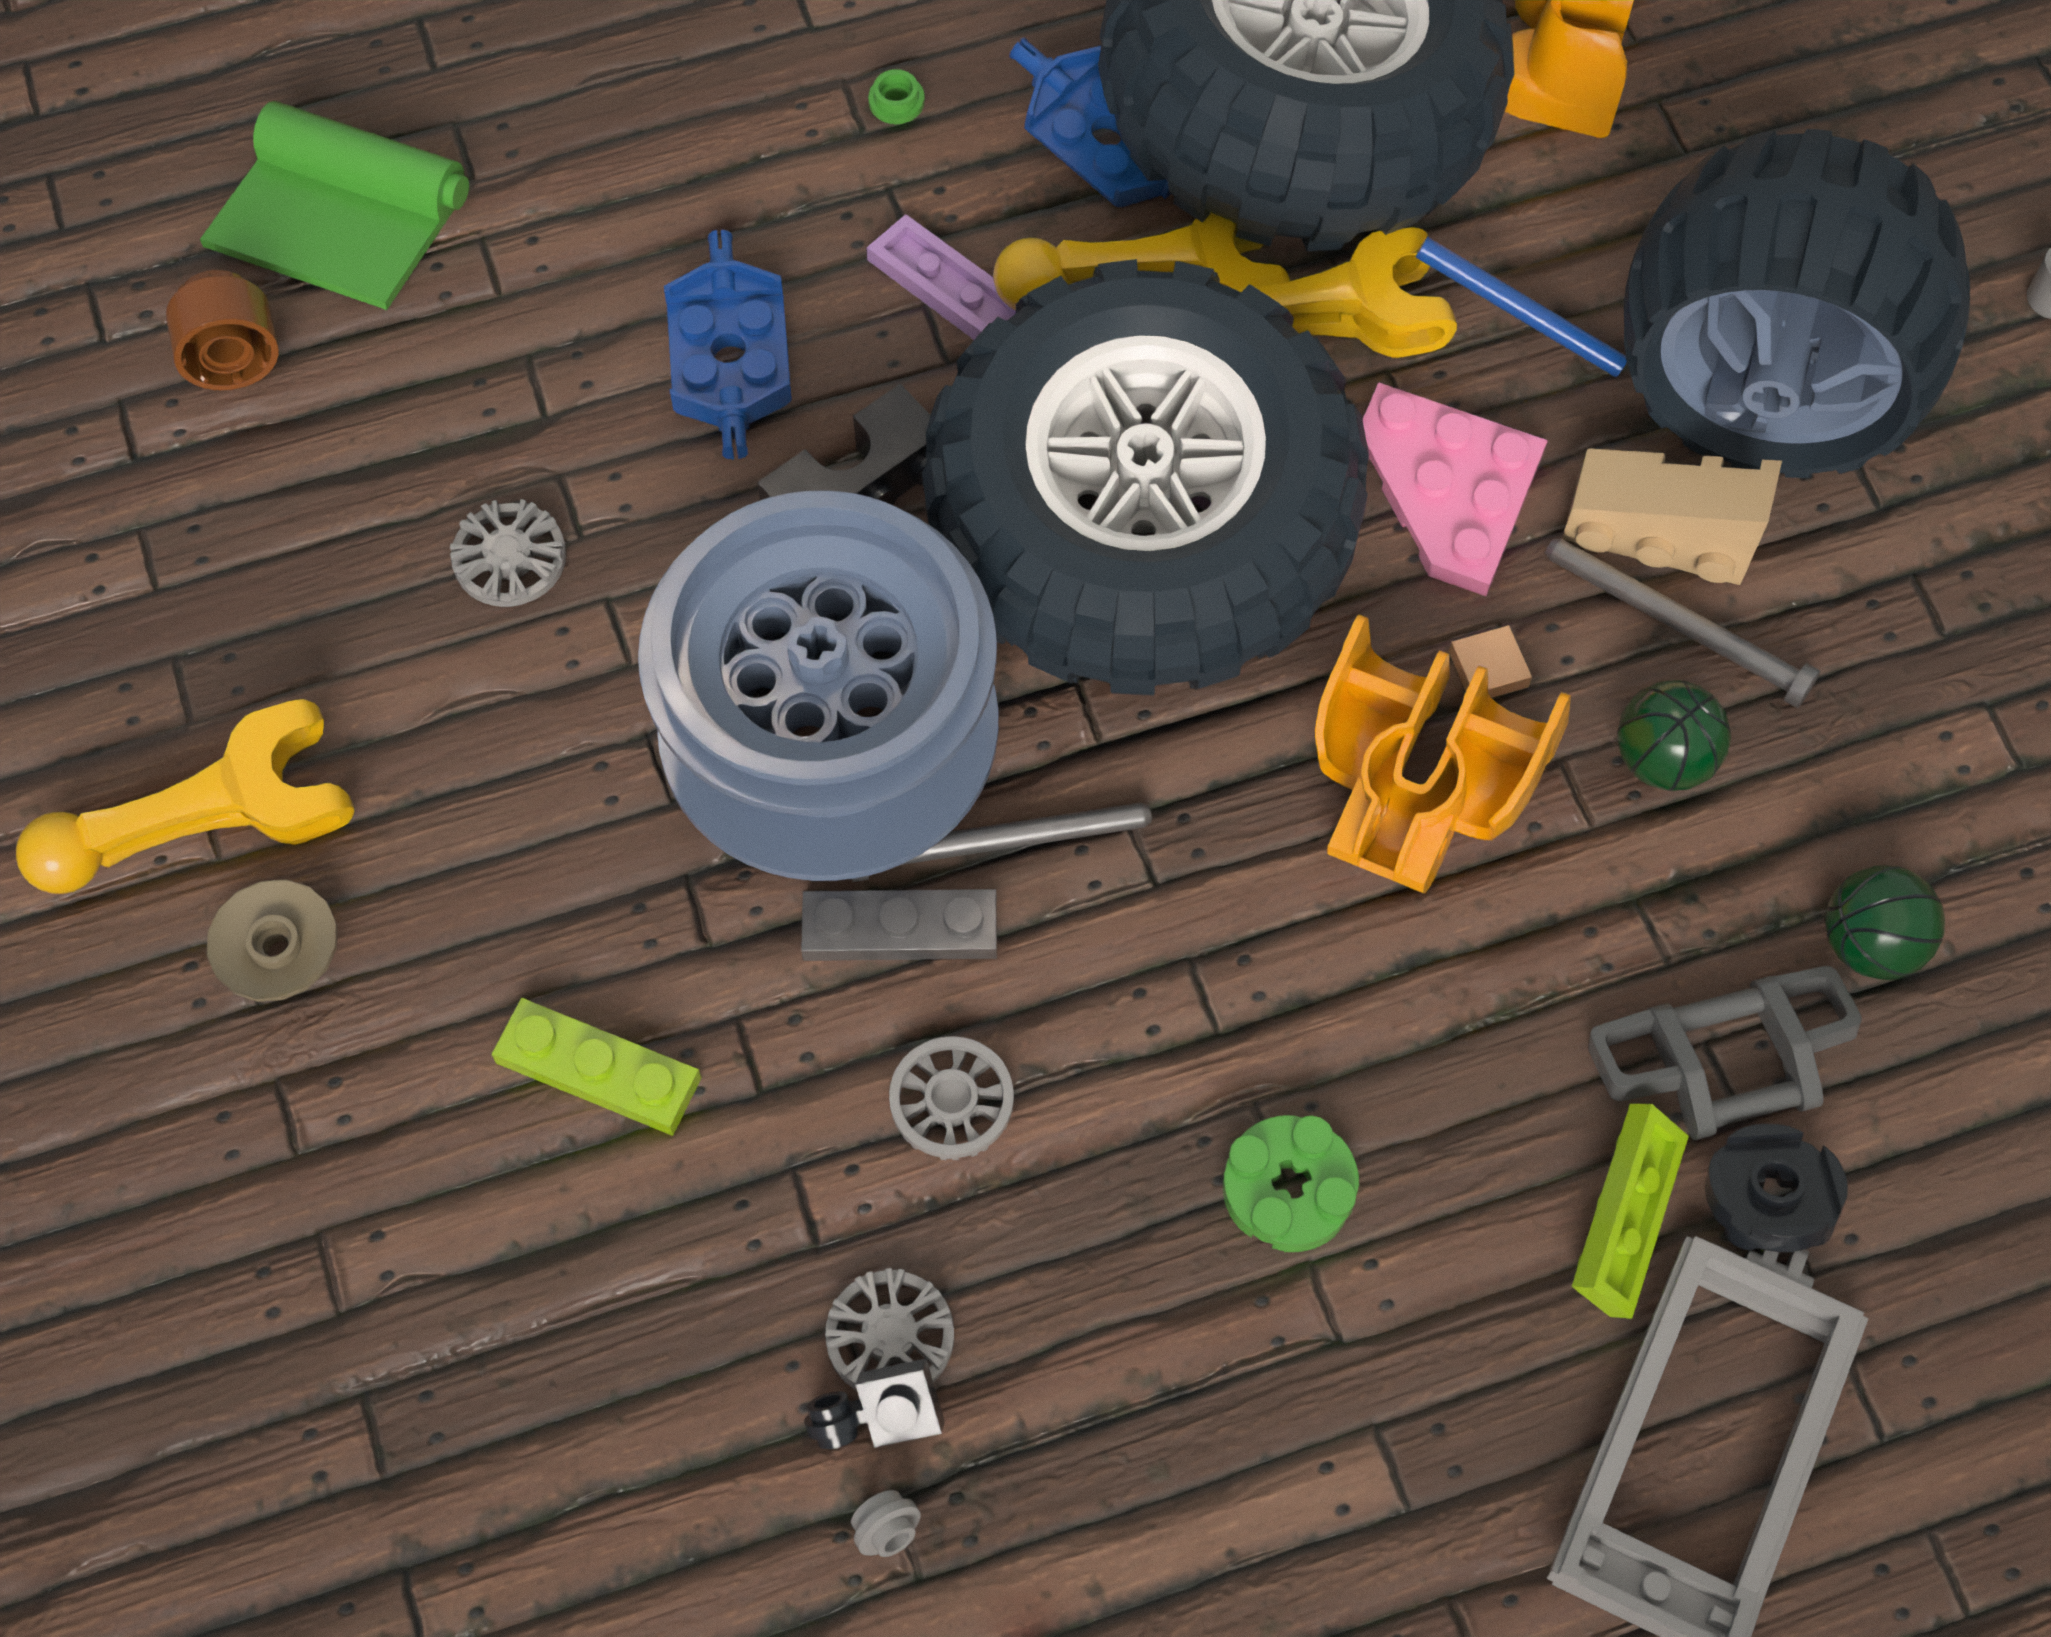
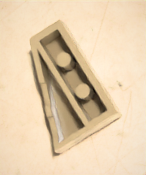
M1587 448L1562 537L1563 540L1576 543L1588 551H1608L1635 558L1647 566L1670 567L1698 574L1702 579L1710 582H1729L1741 585L1769 522L1782 461L1762 459L1760 470L1723 467V457L1703 456L1701 466L1665 464L1664 453Z

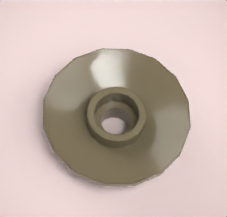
M287 879L260 881L237 891L218 909L208 930L206 955L216 978L235 995L257 1002L285 1000L309 989L327 971L337 950L338 925L327 901L309 886ZM277 942L288 943V947L281 954L272 957L268 956V951L273 944Z

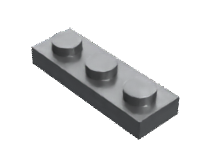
M996 889L803 891L801 943L803 961L997 959Z

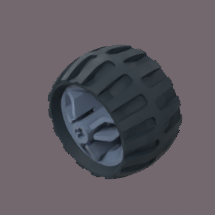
M1806 129L1805 133L1777 135L1774 130L1751 135L1744 143L1728 149L1723 146L1698 163L1664 198L1650 219L1638 243L1630 266L1624 296V347L1636 393H1643L1648 414L1661 428L1668 427L1682 439L1684 446L1702 456L1707 453L1711 456L1723 457V461L1731 463V468L1760 470L1762 459L1782 461L1780 473H1784L1785 478H1810L1812 473L1836 470L1841 474L1861 468L1867 460L1878 454L1888 455L1913 433L1919 423L1935 406L1953 374L1963 347L1969 319L1970 279L1966 263L1965 245L1959 225L1947 199L1940 200L1931 179L1914 164L1910 166L1905 165L1889 155L1888 148L1863 139L1860 143L1832 136V131L1820 129Z

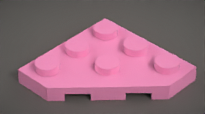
M1378 383L1363 417V425L1369 451L1368 460H1371L1383 482L1382 491L1402 528L1407 526L1420 550L1418 557L1428 576L1487 596L1548 440Z

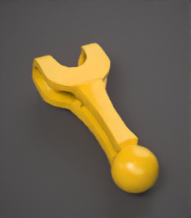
M1210 213L1204 222L1195 218L1192 225L1165 234L1136 240L1095 243L1063 240L1055 247L1051 243L1039 238H1023L1009 244L1000 253L993 271L994 286L997 294L1008 307L1015 311L1016 304L1021 297L1059 276H1062L1069 285L1092 278L1094 269L1098 267V264L1137 259L1138 271L1173 272L1176 261L1214 269V272L1218 273L1219 283L1225 286L1247 287L1249 284L1258 286L1291 280L1287 271L1280 265L1256 263L1240 255L1246 251L1259 249L1263 244L1235 237L1237 224L1213 213Z
M1402 228L1387 235L1382 231L1373 232L1358 244L1349 262L1322 273L1293 281L1254 286L1289 310L1294 317L1293 328L1299 334L1308 330L1312 336L1326 335L1358 338L1373 351L1392 358L1428 353L1441 349L1450 342L1457 330L1453 310L1442 297L1413 296L1399 288L1405 284L1422 279L1430 268L1429 265L1415 257L1425 238L1429 237L1427 232L1420 228ZM1228 286V287H1230V288H1232V289H1235V290H1237V291H1240V292H1242V291L1246 288V287Z
M299 699L254 711L246 715L232 731L223 758L196 775L161 792L113 808L81 813L80 816L67 812H51L37 817L24 828L17 841L16 861L20 872L31 885L41 891L65 894L74 892L87 885L98 872L100 865L111 867L137 852L187 835L220 828L252 825L275 841L296 845L347 825L354 815V806L350 796L338 785L324 783L316 786L295 788L283 783L282 772L290 757L318 743L323 735L324 720L319 706L308 700Z

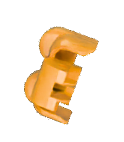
M1515 0V7L1520 18L1531 28L1512 34L1515 74L1508 91V104L1505 112L1521 119L1597 138L1607 137L1610 134L1627 78V59L1621 43L1634 0Z
M1358 614L1323 692L1315 726V741L1320 769L1335 782L1352 790L1328 844L1327 854L1425 894L1437 875L1455 831L1472 838L1493 840L1514 824L1530 801L1545 766L1552 760L1569 721L1571 695L1564 692L1560 693L1547 723L1534 721L1507 710L1490 697L1488 693V668L1479 665L1464 695L1463 703L1446 739V748L1435 771L1424 784L1411 782L1403 777V772L1424 722L1435 712L1449 681V654L1439 650L1427 677L1403 671L1384 661L1373 651L1368 617Z

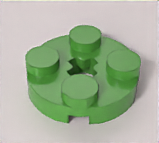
M1295 1115L1276 1116L1253 1125L1232 1144L1223 1177L1224 1201L1237 1227L1252 1238V1235H1254L1263 1242L1273 1244V1249L1284 1252L1311 1250L1333 1239L1352 1213L1359 1187L1358 1169L1349 1147L1341 1137L1332 1131L1329 1123L1316 1116H1305L1303 1118ZM1291 1168L1295 1173H1303L1308 1181L1302 1184L1301 1197L1291 1198L1287 1189L1275 1190L1272 1182L1280 1178L1282 1169Z

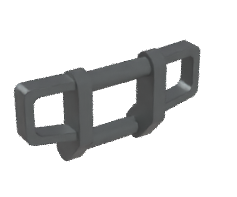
M1823 966L1756 979L1751 982L1748 989L1675 1008L1669 1003L1649 1007L1645 1011L1595 1026L1590 1033L1588 1050L1610 1097L1616 1101H1625L1677 1090L1684 1124L1691 1138L1698 1140L1716 1135L1717 1127L1796 1107L1800 1112L1821 1107L1823 1104V1092L1814 1053L1855 1039L1858 1035L1862 1016L1836 969L1830 966ZM1813 992L1823 993L1828 997L1840 1020L1805 1032L1788 998ZM1757 1013L1783 1062L1782 1066L1786 1082L1711 1101L1704 1069L1685 1032ZM1650 1033L1666 1068L1634 1075H1627L1621 1072L1609 1046Z

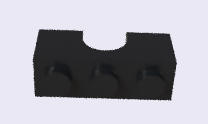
M899 384L853 416L856 449L865 457L863 462L851 469L832 470L819 464L805 449L757 482L760 500L793 492L839 491L871 497L894 505L899 496L916 484L923 485L922 471L925 468L927 448L925 432L931 415Z

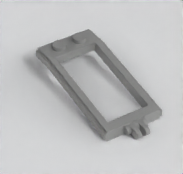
M1688 1236L1685 1238L1547 1576V1579L1552 1581V1585L1659 1637L1752 1636L1763 1600L1869 1319L1863 1316L1864 1312L1811 1289L1814 1278L1802 1273L1809 1251L1806 1249L1791 1252L1786 1265L1776 1261L1779 1252L1762 1249L1759 1254L1753 1250H1748L1743 1258L1697 1236L1694 1239ZM1698 1285L1824 1342L1733 1585L1603 1523Z

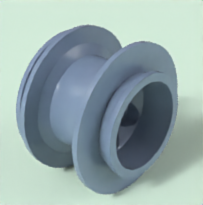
M802 491L769 497L730 513L698 536L673 561L651 596L639 637L638 664L646 706L657 729L659 753L664 773L672 794L692 824L710 842L728 855L754 868L787 878L810 881H838L860 878L902 865L927 851L959 824L981 794L990 775L998 742L999 714L994 686L997 664V637L994 616L981 581L967 559L940 532L921 519L883 501L848 492ZM764 687L772 690L763 697H752L759 688ZM866 707H878L883 710L877 716L869 718L856 714V712ZM803 726L820 728L816 734L800 737L793 734L794 731Z

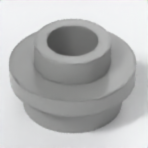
M888 1490L878 1493L865 1501L856 1510L851 1519V1525L856 1531L854 1543L863 1555L872 1556L879 1554L882 1557L892 1556L907 1547L914 1539L915 1528L919 1523L921 1513L912 1500L903 1499L898 1491Z

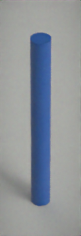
M1428 236L1415 255L1417 259L1612 376L1617 377L1626 365V355Z

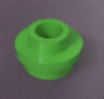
M899 69L888 70L880 74L870 88L868 95L869 107L873 115L877 119L889 124H903L914 120L920 115L925 104L922 86L911 73Z

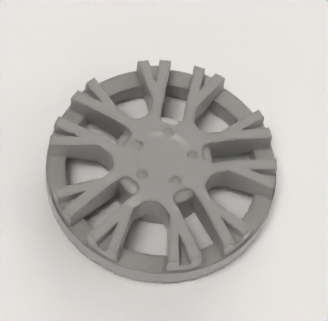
M522 499L520 503L498 504L497 500L491 501V505L485 503L481 505L482 511L475 515L470 512L466 515V520H461L459 523L461 528L453 543L450 544L451 563L459 584L471 597L493 606H517L541 597L557 582L566 562L564 538L555 519L546 510L543 512L537 508L536 504L532 502L528 504L526 500ZM516 517V520L511 525H503L500 518ZM530 520H533L534 522L524 533L523 530ZM488 522H491L496 529L490 534L483 527ZM546 532H549L554 542L541 544L533 543L535 538ZM472 535L483 539L481 544L474 546L466 545ZM534 556L554 560L553 563H548L542 560L535 559ZM477 559V560H474V561H471V562L462 564V561H468V560ZM529 570H533L542 579L525 589L519 577L525 575ZM490 571L492 575L484 588L477 586L471 581L480 573ZM502 579L510 580L509 593H500Z
M947 1036L924 1042L903 1058L891 1080L889 1102L896 1127L903 1138L914 1149L940 1157V1160L952 1159L954 1161L970 1155L973 1157L981 1151H986L988 1146L1006 1130L1013 1110L1014 1090L1008 1069L995 1052L975 1040ZM952 1050V1068L942 1071L935 1069L930 1055L940 1051ZM968 1052L977 1056L969 1074L960 1070ZM914 1065H917L931 1077L927 1084L910 1072ZM992 1067L1001 1083L988 1088L977 1087L975 1079ZM902 1087L920 1091L925 1096L918 1104L900 1105ZM978 1099L1002 1100L1003 1103L1001 1108L978 1105ZM928 1111L930 1115L928 1118L914 1127L908 1124L907 1121ZM976 1116H984L994 1123L981 1136L970 1125L971 1119ZM963 1124L968 1142L956 1144L953 1127ZM941 1125L946 1129L943 1144L924 1138L930 1128Z
M892 1268L885 1269L886 1271L875 1273L871 1271L866 1273L865 1276L855 1278V1281L837 1299L835 1298L826 1323V1346L835 1371L851 1388L857 1391L856 1382L859 1373L865 1371L871 1358L880 1362L877 1367L879 1369L888 1367L889 1364L913 1361L909 1356L913 1353L914 1349L932 1364L929 1369L933 1382L942 1374L953 1351L954 1324L952 1314L945 1299L931 1282H927L914 1274L907 1273L904 1269L892 1270ZM888 1284L891 1304L879 1306L875 1286ZM901 1285L911 1287L920 1292L914 1303L902 1306L897 1302ZM862 1292L872 1303L871 1310L866 1314L856 1313L848 1307L850 1302ZM931 1304L935 1306L937 1312L915 1322L912 1315ZM839 1321L862 1325V1333L837 1330ZM943 1328L941 1349L922 1344L918 1340L919 1333L925 1329ZM854 1342L863 1344L865 1346L863 1355L847 1366L838 1348Z

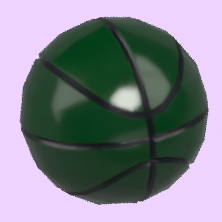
M1684 680L1660 681L1640 690L1632 697L1622 711L1617 730V740L1621 757L1629 771L1634 772L1633 775L1648 786L1661 790L1678 791L1689 790L1708 781L1716 774L1728 755L1731 730L1726 711L1719 700L1714 698V695L1700 685Z
M1874 865L1853 873L1835 890L1827 905L1825 927L1828 941L1837 957L1862 976L1881 980H1894L1913 974L1922 969L1934 957L1943 941L1946 923L1944 908L1939 897L1930 884L1906 868Z

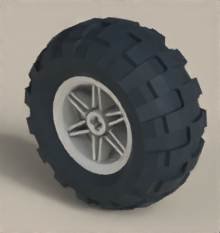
M1106 0L1100 31L1102 44L1098 68L1109 113L1115 115L1117 130L1121 133L1123 143L1129 149L1131 159L1147 180H1167L1169 193L1174 195L1173 204L1201 222H1204L1210 213H1213L1237 224L1235 236L1237 238L1266 246H1271L1275 235L1301 238L1306 251L1342 250L1344 242H1350L1357 233H1362L1367 237L1373 232L1382 231L1387 235L1417 223L1425 214L1429 215L1439 203L1444 205L1479 170L1486 150L1495 140L1508 104L1507 95L1515 74L1511 24L1506 23V5L1503 4V0Z
M1137 259L1098 264V267L1094 269L1092 278L1069 285L1062 276H1059L1021 297L1016 304V314L1007 321L997 317L992 323L989 322L957 360L958 372L952 386L945 385L936 397L925 432L927 443L926 463L922 471L928 524L940 532L959 550L979 577L988 596L994 616L997 642L1003 645L1007 641L1011 646H1018L1027 654L1028 665L1071 684L1073 682L1077 683L1080 676L1110 683V692L1112 694L1154 696L1155 686L1189 682L1190 688L1197 690L1240 675L1241 666L1246 661L1255 656L1261 659L1265 655L1269 658L1278 655L1309 629L1313 614L1322 602L1324 603L1336 595L1353 561L1368 496L1366 492V476L1369 451L1362 415L1354 404L1348 403L1346 398V378L1317 337L1313 338L1308 330L1299 334L1293 328L1294 317L1288 309L1250 284L1242 292L1220 284V278L1218 273L1214 272V269L1176 261L1173 272L1138 271ZM1093 494L1098 497L1091 510L1084 509L1078 503V499L1082 495ZM1196 496H1203L1209 499L1211 504L1206 510L1197 512L1190 499ZM1132 532L1143 533V534H1145V533H1155V534H1154V535H1149V536H1140V535H1133Z

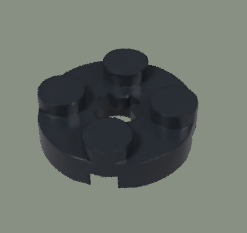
M1780 1124L1751 1125L1738 1129L1727 1139L1726 1145L1719 1149L1717 1153L1715 1151L1705 1180V1194L1709 1208L1716 1220L1725 1227L1724 1232L1727 1239L1734 1246L1744 1250L1760 1248L1773 1252H1795L1827 1243L1833 1235L1848 1194L1847 1178L1835 1154L1824 1145L1820 1152L1813 1145L1802 1141L1804 1132ZM1767 1178H1774L1779 1187L1791 1188L1793 1192L1780 1197L1767 1193L1763 1190Z

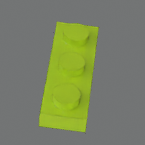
M524 998L520 999L491 1054L498 1065L672 1136L701 1080V1075L697 1068Z
M1653 1104L1629 1105L1572 1284L1576 1291L1609 1317L1633 1318L1689 1137Z

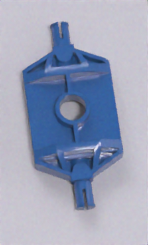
M1022 38L1020 43L1017 42L1010 52V58L1014 59L1033 75L1032 86L1034 91L1026 115L1025 130L1115 207H1125L1158 196L1166 199L1171 195L1167 180H1147L1131 159L1130 151L1123 143L1121 133L1117 130L1115 115L1109 113L1103 93L1098 68L1101 46L1060 55L1053 59L1052 57L1047 58L1028 42L1026 38ZM1097 129H1111L1119 135L1121 141L1115 145H1105L1098 142L1092 133Z
M714 230L708 234L709 263H705L664 285L667 303L672 384L670 396L673 410L676 413L719 426V431L722 432V455L727 459L734 460L733 439H736L738 459L746 457L748 454L746 429H749V424L786 406L792 401L784 297L780 275L733 260L732 234L727 230H721L722 249H720L717 230ZM725 347H737L745 352L739 360L730 363L721 362L714 358L717 352Z

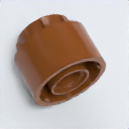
M210 270L189 278L170 299L166 309V321L174 363L180 375L190 383L211 390H234L261 380L275 366L279 349L271 310L266 295L255 284L229 271Z

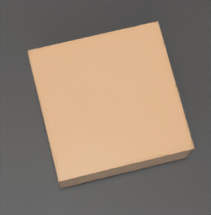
M1509 625L1451 642L1449 654L1465 691H1467L1479 665L1488 668V693L1491 698L1529 687L1532 676Z

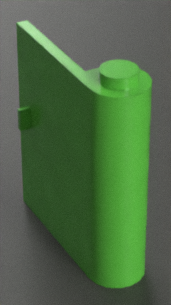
M271 101L262 108L254 127L253 143L257 161L200 240L202 247L387 310L454 209H460L465 203L469 192V180L464 176L462 164L457 161L277 101Z

